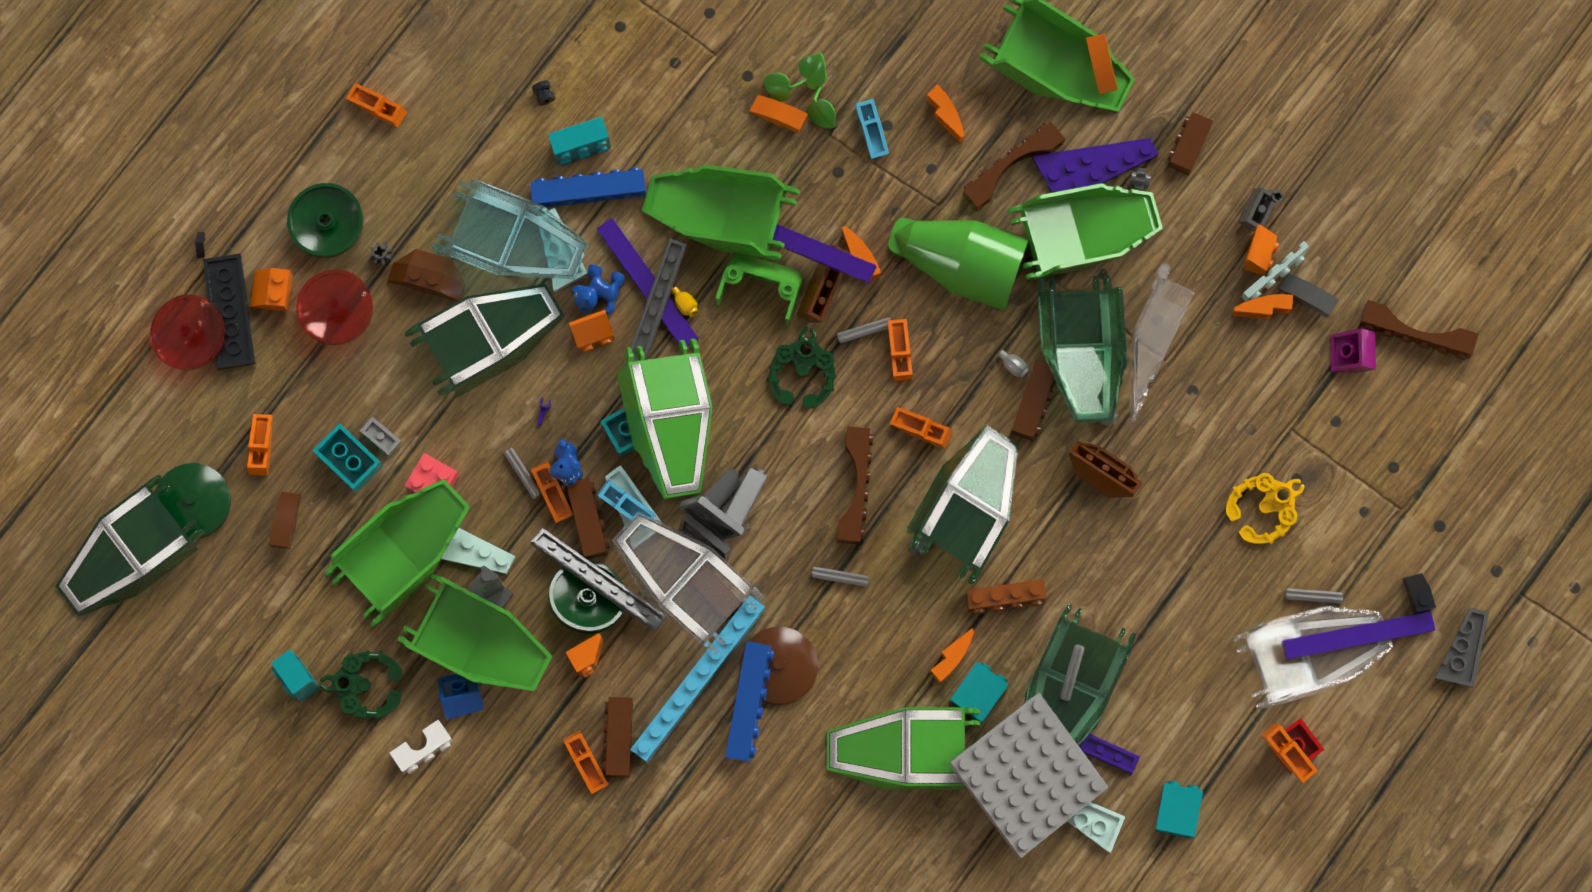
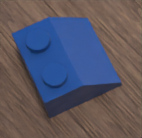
M459 674L437 679L440 700L446 719L457 718L465 714L484 710L479 683L473 682Z

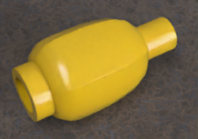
M674 287L671 293L675 296L674 302L678 310L683 315H689L690 318L696 316L699 312L696 300L689 293L681 292L677 287Z

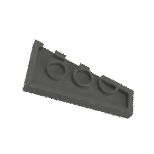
M1474 608L1468 609L1434 679L1469 688L1474 687L1489 612Z

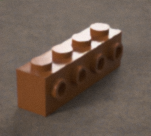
M1044 579L967 590L968 612L981 614L985 613V610L991 609L995 612L1002 611L1005 607L1017 609L1027 604H1031V606L1042 605V602L1046 601Z

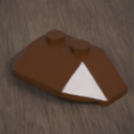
M418 249L394 262L388 278V282L456 302L461 301L466 286L452 259Z
M1077 441L1068 454L1077 477L1109 498L1133 497L1142 485V482L1138 480L1131 466L1099 445Z

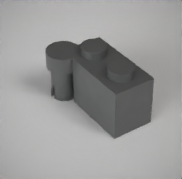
M1263 187L1254 188L1238 223L1252 231L1256 230L1258 224L1264 227L1274 204L1281 202V198H1284L1283 192L1280 190H1266Z

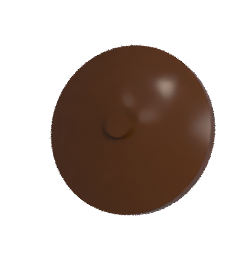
M772 627L757 633L750 639L749 642L770 645L772 650H774L773 661H769L768 669L771 670L769 681L765 683L767 695L766 699L762 700L763 702L775 705L789 704L799 700L809 692L817 677L818 659L813 645L803 634L787 627ZM744 648L743 653H742V656H741V663H740V668H741V669H742V663H743L745 648Z

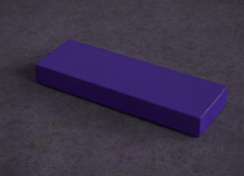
M1087 732L1080 745V749L1084 754L1130 775L1133 774L1140 758L1136 754Z

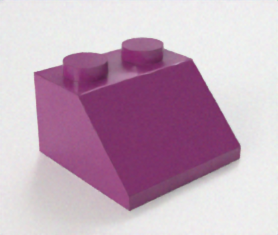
M1361 328L1330 335L1331 372L1361 373L1376 370L1375 332Z

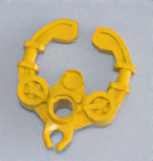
M1262 473L1256 477L1246 478L1239 486L1232 487L1233 491L1226 505V515L1231 522L1240 519L1241 510L1236 503L1242 497L1241 493L1248 488L1252 491L1253 488L1257 487L1260 492L1266 493L1264 499L1259 504V510L1264 514L1279 512L1278 519L1280 525H1276V530L1271 534L1266 532L1263 535H1257L1254 529L1248 525L1244 526L1238 533L1244 541L1249 543L1273 544L1274 540L1280 536H1285L1284 534L1297 522L1298 514L1295 510V498L1303 492L1305 486L1301 484L1299 490L1294 491L1292 486L1293 484H1300V479H1293L1283 483L1274 480L1273 476L1269 473ZM1280 491H1285L1289 497L1286 500H1280L1277 494Z

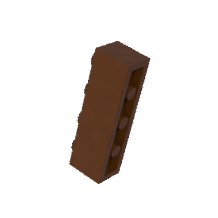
M835 245V246H831V247H834V248H836V249H838V250H841V251H843V252H846V253L850 254L849 252L843 250L842 248H840V247H838V246H836V245ZM818 263L797 315L811 323L823 322L843 273Z
M1035 360L1011 431L1012 435L1033 441L1034 436L1038 437L1041 426L1038 425L1040 418L1044 419L1047 408H1044L1046 401L1050 402L1053 391L1050 390L1052 383H1057V378L1049 363Z
M589 478L577 480L573 486H567L584 558L588 560L608 555L607 549L610 548L608 537L604 538L602 531L606 529L603 519L599 520L598 512H601L599 501L594 500L593 494H596L594 482L590 483Z
M609 697V701L605 702V714H608V722L604 721V733H607V741H603V753H606V760H603L602 772H606V777L630 778L633 699Z

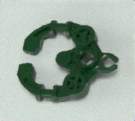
M805 327L800 332L798 341L790 345H781L777 348L771 365H769L770 374L767 382L770 383L771 390L778 401L782 404L791 405L794 400V394L789 390H782L779 386L780 380L776 379L778 370L782 369L781 365L794 361L797 374L805 377L809 374L812 366L816 364L818 368L825 370L823 377L827 378L826 386H822V391L818 395L808 394L803 397V407L815 408L822 404L831 392H834L833 384L837 375H835L834 356L831 352L824 351L816 343L817 334L814 328L810 329L812 337L810 339L805 338V333L808 331V327ZM804 345H808L812 350L810 354L803 355L800 351Z
M366 650V652L349 654L344 657L343 666L335 675H325L320 678V682L331 681L330 687L320 684V688L325 692H332L341 702L340 707L344 714L354 715L363 718V720H366V718L380 720L381 717L394 711L401 703V692L394 690L390 691L387 695V704L381 708L377 707L376 710H367V706L360 707L359 700L356 697L360 693L367 692L371 687V682L367 678L357 674L361 669L362 663L369 664V660H379V664L386 665L390 681L402 680V669L395 660L383 654V651L375 653ZM342 679L349 682V686L345 689H341L338 686V682Z

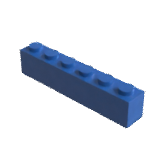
M630 168L628 171L623 172L612 170L605 174L593 172L588 176L575 174L570 178L557 176L553 180L539 178L535 179L534 182H530L534 209L646 196L643 169L639 170V168Z
M746 642L725 756L727 758L751 761L752 758H755L756 747L754 742L755 739H758L760 727L757 726L759 719L761 720L764 711V708H761L762 700L766 699L767 689H765V683L769 681L771 673L768 666L769 661L772 662L774 657V650H772L770 645Z

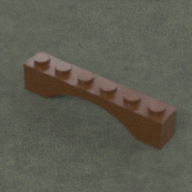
M1052 122L1047 125L1045 123L1036 130V134L1033 136L1028 135L1023 139V144L1018 148L1016 146L1011 148L1004 159H997L991 169L983 170L978 175L979 178L974 182L971 180L963 187L964 198L976 212L992 200L997 182L1011 166L1034 155L1053 153L1064 144L1065 137Z
M1370 300L1365 304L1359 324L1365 330L1382 332L1381 334L1386 337L1395 336L1405 343H1418V346L1429 349L1431 347L1437 349V352L1441 354H1454L1456 358L1461 360L1471 358L1479 333L1462 328L1445 333L1418 331L1401 322L1392 314L1387 305Z
M847 426L845 449L855 465L857 489L850 508L839 520L837 543L860 545V540L865 538V528H862V521H866L867 509H863L864 502H868L869 491L865 490V483L870 481V472L867 471V464H871L872 453H868L869 445L873 446L874 435L870 434V428Z

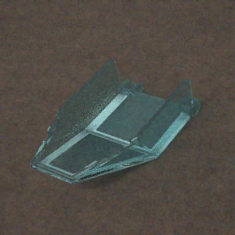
M473 178L471 183L459 182L458 185L461 188L471 191L470 195L467 196L460 192H455V197L467 202L452 238L440 233L437 234V238L450 242L449 245L445 244L443 247L440 244H433L432 247L435 250L499 276L575 279L589 246L584 239L568 228L543 205Z

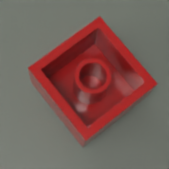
M1301 718L1285 729L1286 733L1298 744L1309 760H1312L1324 751V748ZM1275 754V756L1278 758V760L1281 762V764L1284 766V768L1287 770V772L1291 775L1292 772L1287 768V766H1286V765L1279 759V757Z

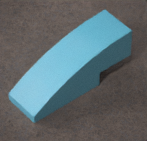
M874 99L855 103V109L871 159L889 154Z
M609 479L597 493L600 498L632 521L638 515L650 521H653L656 516L654 512ZM640 525L644 530L647 529V527Z

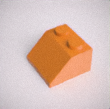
M1258 224L1253 234L1243 270L1265 276L1266 272L1272 268L1274 260L1270 259L1272 253L1276 254L1279 243L1276 242L1277 235L1262 225Z
M278 268L255 270L250 308L288 312L293 280L291 271Z
M605 310L569 323L579 353L582 351L583 353L590 352L599 345L607 346L612 343V340H615Z
M600 633L565 652L579 678L582 676L586 678L592 675L594 669L597 668L604 643Z

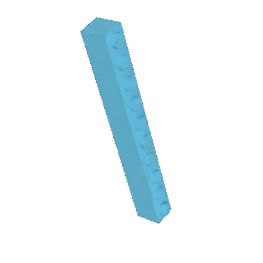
M748 596L630 749L632 753L645 763L650 761L765 612V606L752 596Z

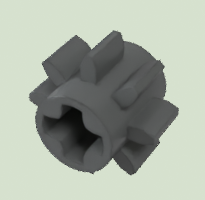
M1138 168L1137 172L1132 171L1129 185L1134 186L1135 190L1143 191V188L1148 189L1151 175L1146 174L1147 169Z
M377 242L374 248L370 247L373 254H370L369 257L370 259L375 258V265L382 263L385 266V262L388 260L392 261L389 254H392L393 251L392 249H387L388 245L386 242L384 245H380ZM380 251L383 252V256H382V257H379V252H380Z

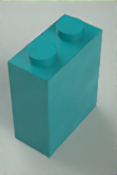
M976 662L949 702L955 707L980 709V714L967 715L974 720L980 721V724H982L1009 684L1006 683L1007 679L1001 674L995 675L992 673L988 665L983 662L981 664Z
M1168 781V783H1164L1162 786L1154 831L1193 839L1196 833L1203 791L1199 790L1198 786L1187 785V787L1179 786V782Z

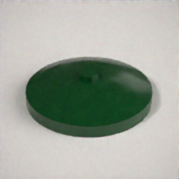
M333 183L315 184L301 191L292 201L287 215V227L294 243L303 252L318 258L336 257L347 252L358 241L364 224L362 208L356 197L346 188Z
M187 463L171 469L161 478L154 492L153 507L159 523L170 534L176 537L182 535L187 540H196L213 534L224 524L231 508V494L226 481L216 470L199 463Z
M590 561L623 584L620 577L611 568L599 562ZM564 568L557 572L551 582L548 594L550 609L555 618L572 631L583 634L600 633L615 625L623 614L624 610Z

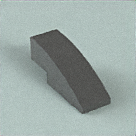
M1289 273L1278 288L1284 294L1293 295V300L1309 310L1313 309L1325 318H1328L1339 301L1338 298L1323 289Z

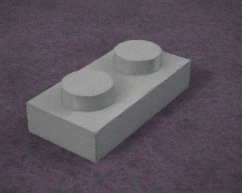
M374 417L360 430L364 436L388 456L402 443L400 439Z

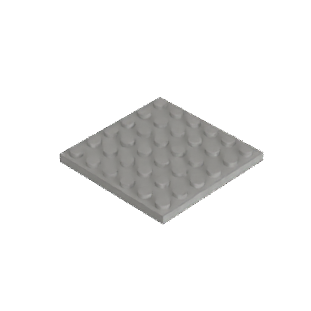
M1036 693L949 762V765L1018 858L1026 855L1108 788V785L1040 693Z

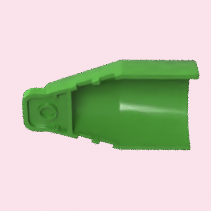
M900 218L894 225L888 248L892 254L906 259L919 270L932 277L934 281L947 288L949 292L1005 311L1029 240L1027 237L976 220L913 221L907 218Z

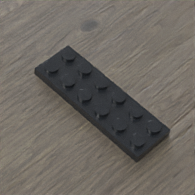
M239 253L203 259L217 369L223 370L255 365L242 255Z

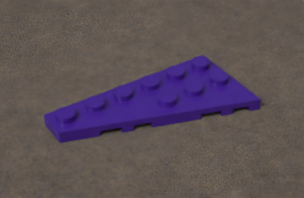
M1146 138L1034 155L1032 159L1050 192L1054 193L1095 184H1104L1148 162L1159 154L1151 139Z

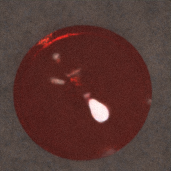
M327 270L316 274L304 284L297 298L296 312L302 328L311 338L328 345H340L356 339L366 330L373 314V300L368 287L358 276L344 270Z
M192 294L174 297L162 305L155 314L150 328V341L157 357L166 365L184 371L195 370L208 364L219 352L225 335L224 321L217 307L207 299Z

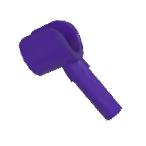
M544 398L540 399L541 410L537 425L542 424L546 411L551 408V400L545 406L542 405Z

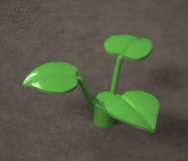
M822 53L806 56L799 61V72L806 79L794 85H789V78L782 73H771L763 79L766 90L777 101H786L791 96L790 89L807 83L810 89H816L813 97L814 103L807 106L809 118L820 127L829 129L836 127V114L832 104L824 99L817 101L819 92L822 90L821 86L827 81L826 66Z

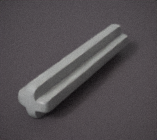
M888 317L839 332L837 334L838 341L844 343L888 329V321L891 319Z
M513 448L504 452L506 458L533 499L538 498L541 495V491Z
M813 567L812 569L813 578L864 587L868 585L869 577L866 575Z
M1288 588L1285 591V598L1288 600L1342 603L1343 593Z
M1075 645L1060 695V699L1070 701L1085 649L1081 645Z

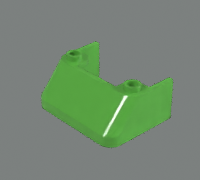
M743 254L733 255L724 270L716 295V306H721L727 283L738 284L742 280L743 275L779 285L778 292L780 297L790 301L785 317V326L789 327L803 284L802 273L799 270Z

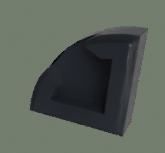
M197 232L195 240L197 258L205 257L204 241H206L204 232Z

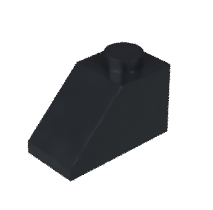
M1423 574L1403 578L1413 615L1433 611L1436 608L1431 588Z

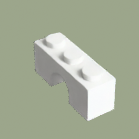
M439 720L422 730L427 738L426 746L418 751L412 750L408 743L404 742L390 752V755L404 774L407 772L408 774L413 773L419 768L417 765L423 761L425 763L429 762L435 757L434 754L439 750L443 752L451 746L450 743L453 740Z

